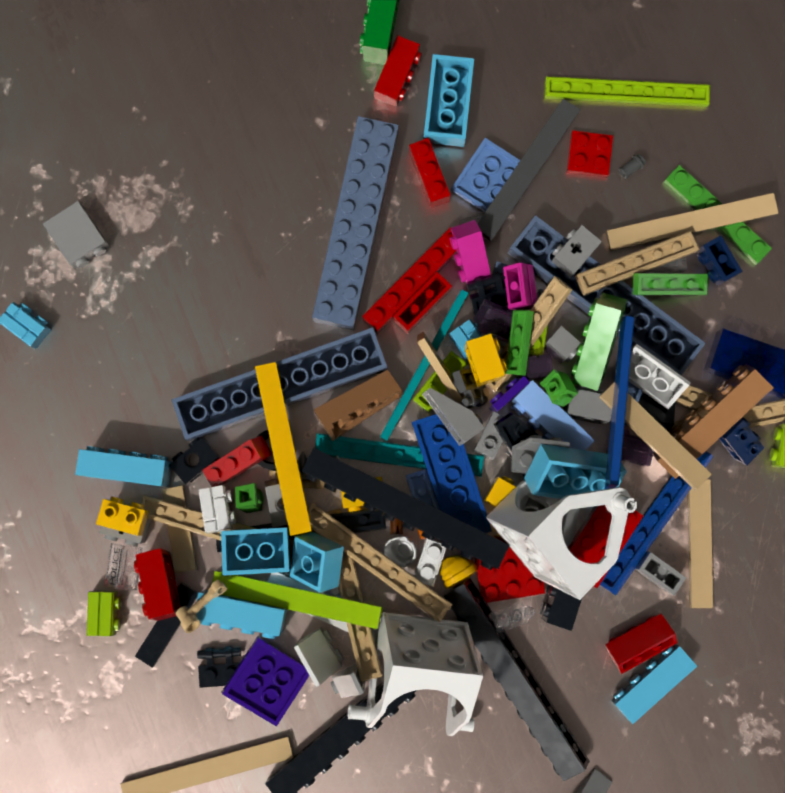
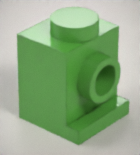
M555 369L540 382V385L545 388L552 404L564 407L578 394L569 375Z
M255 483L235 487L236 508L245 513L262 511L264 496Z

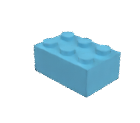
M289 527L221 531L223 575L290 572Z

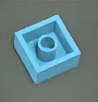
M315 532L295 536L290 577L318 592L339 587L344 546Z

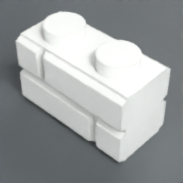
M225 485L199 489L205 533L210 534L232 530V524H236L234 511H230L229 503L232 502L231 490H227Z
M426 538L414 573L415 578L434 587L436 576L446 548L441 546V543Z

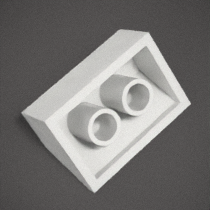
M638 344L632 348L628 381L666 409H669L691 382Z

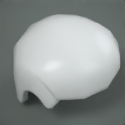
M397 535L386 542L383 547V554L404 568L411 565L416 559L417 546L410 537Z

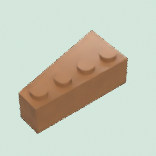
M388 370L380 371L366 382L314 409V412L330 439L334 441L402 397V389Z

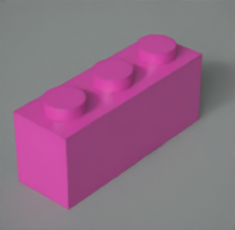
M472 220L452 227L453 237L449 239L453 250L456 249L454 259L456 265L460 266L461 269L458 271L461 283L465 282L467 284L474 282L476 278L490 277L491 273L482 232L476 221Z

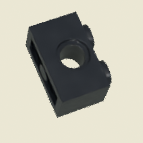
M205 438L194 439L188 445L190 448L184 453L181 451L172 458L173 462L170 464V467L185 485H190L203 474V469L221 458ZM193 454H197L199 457V462L195 466H192L189 462Z

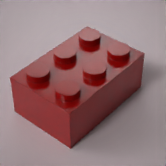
M159 548L135 554L134 569L136 573H139L140 577L138 589L144 597L145 603L142 604V609L145 617L147 616L149 620L155 621L175 617L177 610L181 608L171 553Z

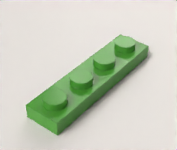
M633 273V295H707L708 274Z

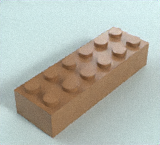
M748 364L738 366L728 381L724 380L716 388L717 391L712 396L708 395L700 403L701 406L696 411L692 410L684 418L686 421L670 430L669 433L696 459L774 388L756 369ZM655 451L652 452L656 460L675 479L679 477Z

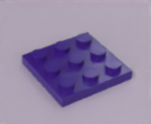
M257 636L223 688L222 695L277 727L310 675L301 662Z

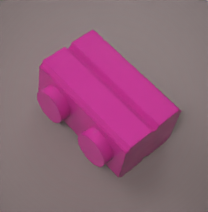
M516 263L503 267L508 309H532L537 302L533 265Z

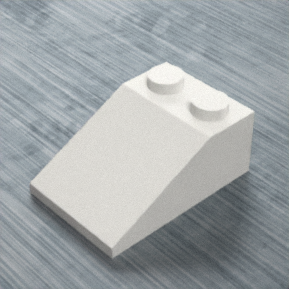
M322 627L300 639L294 646L316 687L338 671L343 665L341 661L344 660L338 648L334 650L330 642L333 639L328 630L323 631Z

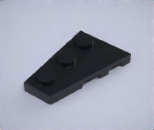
M511 412L493 424L511 456L512 446L520 443V440L528 439L531 435H537L527 424Z

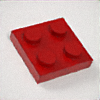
M572 130L566 173L607 178L610 169L613 135Z

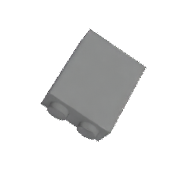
M79 201L43 223L69 265L75 269L86 266L89 263L88 260L94 256H101L110 247Z

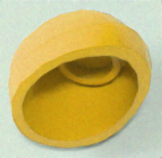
M452 555L444 558L441 563L440 575L442 576L445 589L457 586L467 580L477 571V565L461 555Z

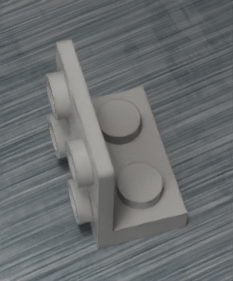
M531 435L526 440H520V443L512 446L511 472L526 474L541 444L569 448L570 442H563L562 438H550L547 440L543 439V436Z

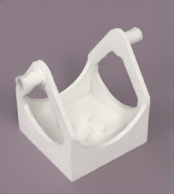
M523 480L486 518L506 543L510 545V548L535 578L581 600L618 560L628 513L636 510L637 502L634 501V498H630L627 490L615 487L566 495L560 501L545 509L525 512L520 510V500L527 493H531L526 481ZM605 505L612 514L605 554L598 563L582 562L568 550V546L574 538L580 508Z
M383 612L375 643L378 659L381 651L384 659L382 697L376 704L377 678L369 680L366 707L350 704L348 707V719L364 720L366 727L372 728L383 716L387 706L399 696L415 690L431 689L448 693L447 736H454L459 730L473 732L474 718H471L483 679V673L468 622L442 619L439 623L435 619ZM456 699L464 707L458 714L455 710Z

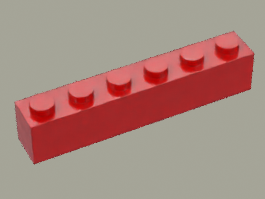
M451 227L362 316L363 321L370 328L373 327L377 335L393 320V315L436 272L439 273L454 258L456 249L453 250L449 239L453 237Z

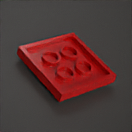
M501 535L492 536L506 543V541L501 537ZM510 546L499 569L493 567L492 570H489L480 565L481 560L474 557L477 565L479 590L486 603L545 594L544 582L533 576Z

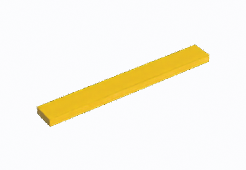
M276 362L255 366L290 536L311 532Z

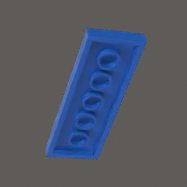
M437 414L411 422L440 511L484 533L492 532L464 444L458 445Z

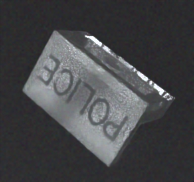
M111 543L105 586L122 590H137L139 573L135 572L134 561L136 560L135 554L142 553L143 547Z

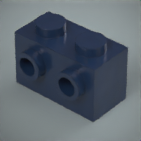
M721 235L704 244L697 252L699 262L706 266L709 271L708 276L710 280L716 283L717 287L743 272Z
M742 417L719 438V441L734 460L748 466L764 447L760 442L761 438L749 428L750 423Z

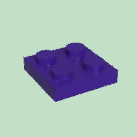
M525 376L520 380L516 377L505 387L508 390L505 394L499 392L490 401L492 406L489 409L492 413H497L530 382Z

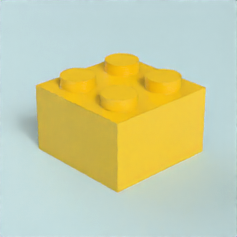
M492 334L466 341L464 350L477 387L501 380L505 376L507 367L504 359L499 358L498 351L500 346L497 338H493Z

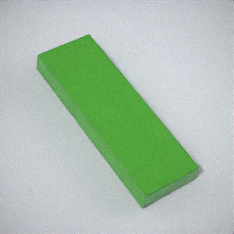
M513 310L506 363L507 371H505V374L526 376L534 311Z

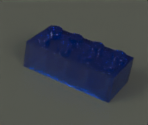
M724 328L716 332L704 368L705 372L729 380L733 376V371L738 366L748 364L756 369L774 387L768 394L782 399L785 398L784 349Z

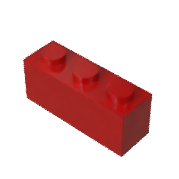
M397 35L374 89L375 99L397 107L399 101L403 102L407 92L405 86L407 82L411 83L415 71H412L415 64H419L422 57L419 43Z
M429 138L410 144L409 155L430 209L450 202L451 195Z
M436 272L393 315V321L408 335L451 291L452 285Z
M263 436L248 440L202 471L211 487L221 486L272 455V452Z
M661 613L657 616L649 617L645 623L639 626L631 627L627 633L619 637H613L605 646L617 669L623 674L678 642L675 632Z

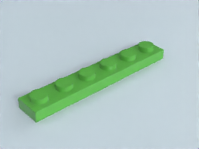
M680 165L664 181L694 210L722 205L715 196ZM743 222L715 228L755 265L772 249Z

